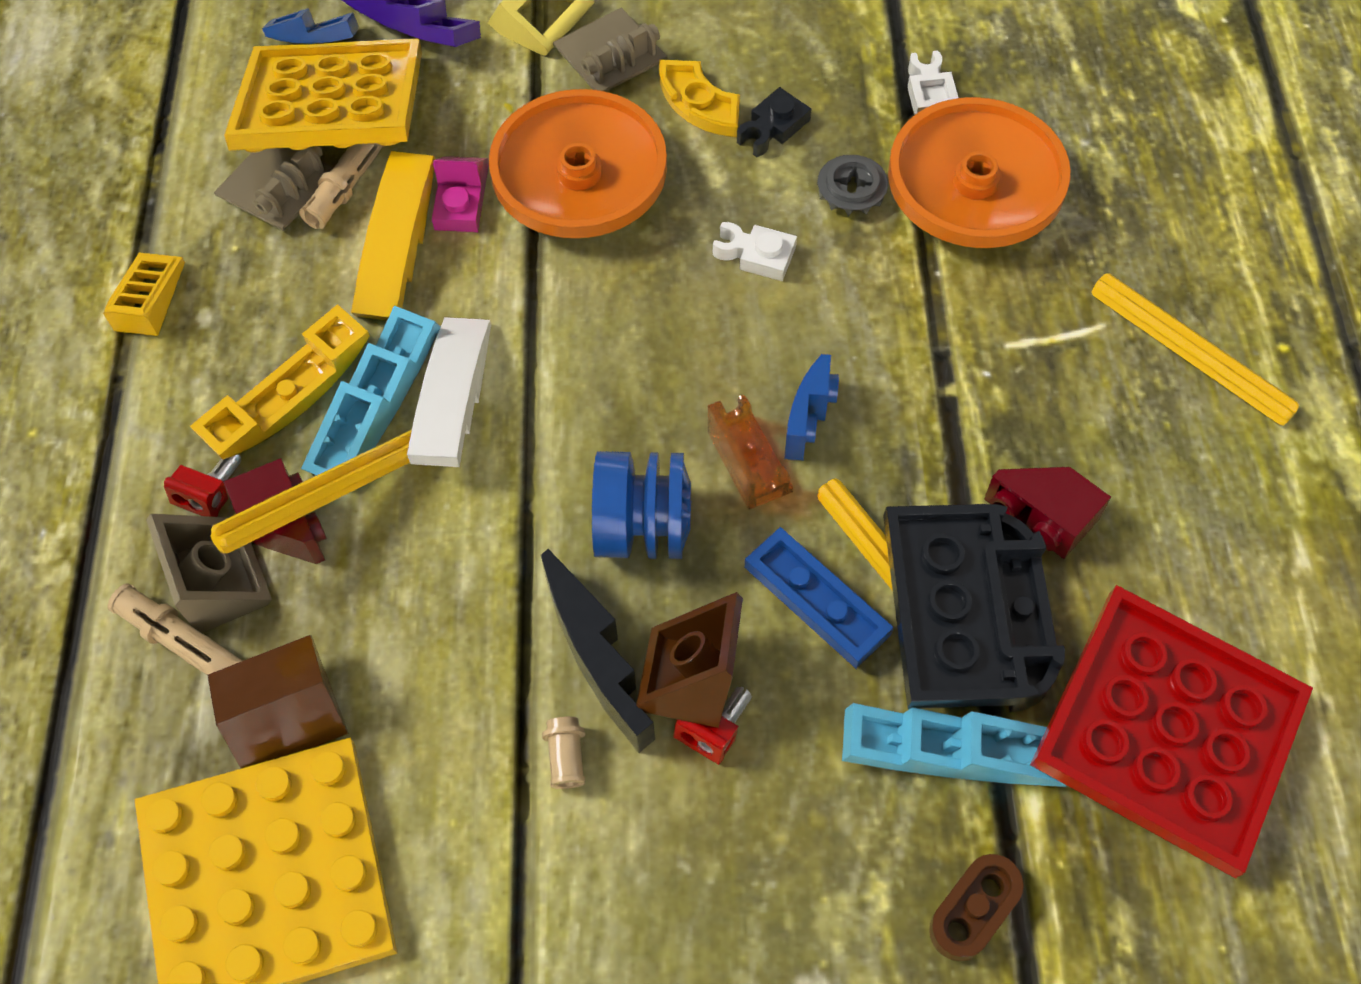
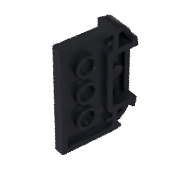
M997 504L888 506L885 509L883 519L908 709L912 707L921 709L1008 706L1009 713L1023 711L1042 701L1056 681L1059 671L1064 665L1065 648L1064 645H1057L1041 559L1046 550L1045 541L1040 531L1033 533L1022 521L1007 514L1006 506Z

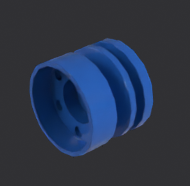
M597 451L592 488V542L594 557L629 558L634 536H644L648 558L657 559L658 537L668 536L669 559H682L683 548L691 526V481L684 464V453H671L669 476L660 475L658 452L650 453L646 474L635 475L634 461L630 452Z

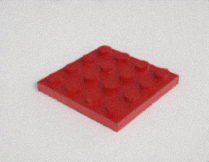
M1116 585L1106 599L1030 765L1236 879L1246 872L1313 687Z

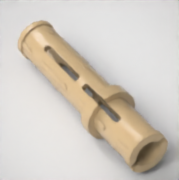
M372 143L355 144L348 147L335 167L330 172L323 173L317 182L318 188L300 209L299 214L304 222L315 229L319 227L323 229L338 206L346 204L353 195L352 188L384 146Z
M131 584L121 585L109 599L108 610L138 628L143 639L151 644L159 642L206 675L244 661L178 618V611L167 603L157 604L136 590Z

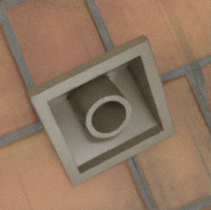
M150 514L146 521L174 604L193 628L203 633L266 607L272 601L251 542L227 554L221 553L216 545L213 544L210 537L212 526L227 518Z

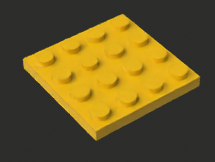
M420 39L254 46L224 134L228 150L260 152L271 148L304 150L312 146L333 145L337 148H347L355 144L378 143L382 146H391L399 142H408L422 57Z
M351 737L134 799L158 984H300L398 954L356 747Z

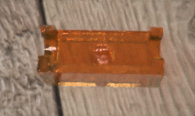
M740 395L737 400L739 405L726 413L721 401L708 405V434L748 510L792 493L793 486L790 483V475L787 469L778 461L755 419L748 398L745 395Z

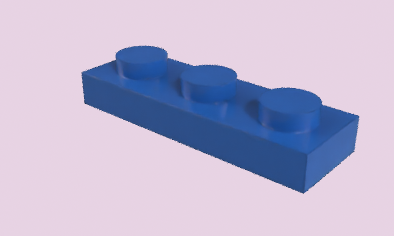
M781 527L745 558L744 568L855 669L891 636L894 627Z

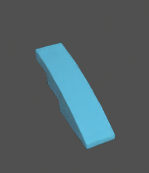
M397 306L393 307L377 344H367L350 383L340 382L302 465V470L318 475L376 447L418 375L441 326L431 319Z
M853 703L845 709L842 761L947 778L1007 784L1067 786L1030 765L1047 727L973 711L963 717H957L914 707L904 713Z

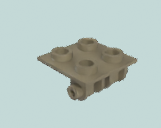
M622 7L553 42V46L593 90L605 92L658 65L659 59L668 60V56L656 45V41L660 39L658 28L654 24L647 25L643 23L638 25Z
M312 146L304 150H292L290 148L265 149L260 152H252L216 189L214 194L284 231L299 215L300 209L318 188L317 182L323 173L330 172L334 167L321 161L320 157L323 155V152L319 146Z

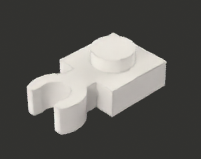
M938 50L933 51L930 64L919 62L917 53H911L908 67L910 76L907 88L914 115L936 103L959 98L952 72L940 73L942 55Z
M722 222L720 238L730 240L731 242L723 243L714 240L713 256L726 261L740 258V270L783 282L796 249L797 236L754 225L751 234L743 233L742 229L734 223Z

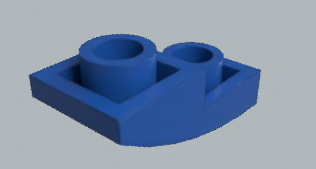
M821 354L804 376L797 390L788 420L784 459L803 461L805 443H815L817 420L825 421L828 402L837 403L839 374H830L831 355Z

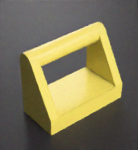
M502 0L489 19L488 24L500 35L542 56H546L554 48L553 42L564 37L594 5V0H564L571 3V5L543 35L520 14L532 0Z

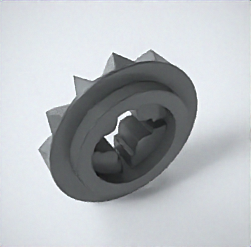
M842 155L828 161L821 168L817 180L819 197L821 200L828 201L831 211L841 208L849 216L853 211L860 210L867 215L872 206H881L883 198L887 193L888 178L883 168L875 161L860 155ZM851 177H855V183H857V189L854 193L847 191L848 182H851Z

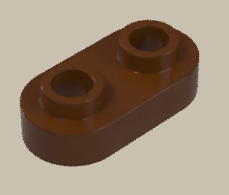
M987 854L977 858L938 907L930 921L929 933L934 947L941 955L954 961L973 959L994 936L1023 893L1022 875L1011 860L997 854ZM985 879L995 881L1000 888V895L996 897L987 895L982 889L981 882ZM949 924H962L967 930V940H954L948 931Z

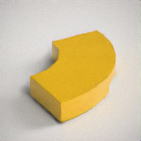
M659 59L661 89L672 109L687 122L702 130L718 135L737 137L740 95L722 91L712 85L703 74L701 61Z

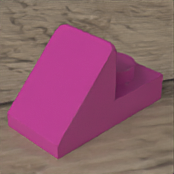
M444 156L434 159L433 166L438 183L432 213L434 230L478 232L489 168L488 158Z

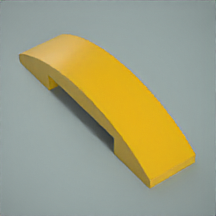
M337 304L302 333L307 343L304 347L237 402L228 395L190 425L191 429L222 460L254 447L286 427L319 400L355 360L369 339V332Z

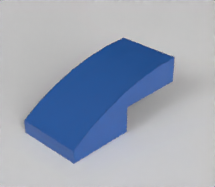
M307 8L272 19L262 30L265 37L291 43L315 44L354 37L359 30V26L353 12L315 24L310 10Z

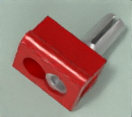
M237 454L224 460L221 459L208 474L180 465L172 476L167 477L164 481V489L170 504L200 516L218 517L220 509L229 499L223 481H226L241 462V457Z
M743 687L735 689L725 703L718 728L677 719L673 737L720 765L735 742L739 727L735 722L752 698L751 693L746 690L743 694Z

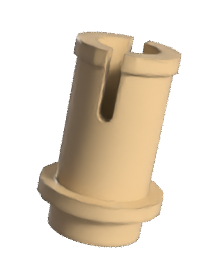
M565 716L548 720L546 722L547 730L542 732V738L548 742L551 788L567 789L584 785L585 776H583L580 738L585 736V729L579 726V719L577 717Z

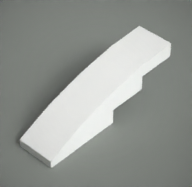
M444 317L428 362L415 412L407 451L410 464L460 467L465 434L470 433L474 403H479L491 329L490 320Z

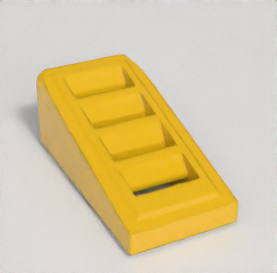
M138 253L108 300L103 312L114 331L152 336L159 335L185 264L183 257ZM148 268H160L164 269V271H150L148 270ZM144 279L157 280L156 284L143 281ZM140 291L150 292L149 295L139 294ZM135 304H143L141 307H134Z

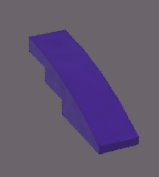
M342 0L356 11L384 26L421 40L457 47L481 38L480 21L447 17L445 0Z

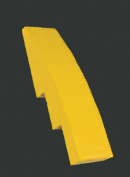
M390 152L379 184L360 260L351 313L356 317L388 320L394 306L403 309L406 283L412 282L417 246L418 243L423 244L434 175L433 160L436 159L433 155Z

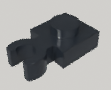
M779 87L751 110V121H747L739 126L737 130V144L742 145L748 139H756L753 144V155L756 157L762 156L767 152L769 141L772 138L783 144L811 120L812 108Z

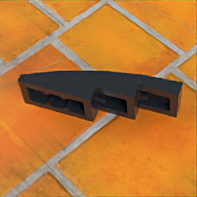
M548 548L541 554L544 573L558 622L576 663L606 713L638 753H640L655 740L654 722L641 708L636 706L635 701L629 696L636 689L635 672L611 646L618 640L616 619Z

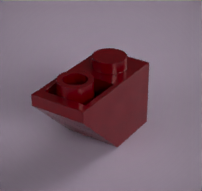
M280 458L223 482L235 513L238 514L302 483L303 480L299 472L289 475ZM312 512L252 541V544L318 564L325 561L319 542L326 540L327 537L316 512Z
M1071 467L999 469L992 476L984 500L989 504L1006 506L1007 514L1022 521L1033 533L1040 531L1047 551H1053L1065 559L1099 521L1111 496Z

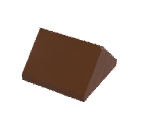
M738 592L651 628L636 705L638 708L649 714L719 727L733 678L743 598Z
M312 635L305 636L207 675L216 726L240 768L311 749L349 734Z

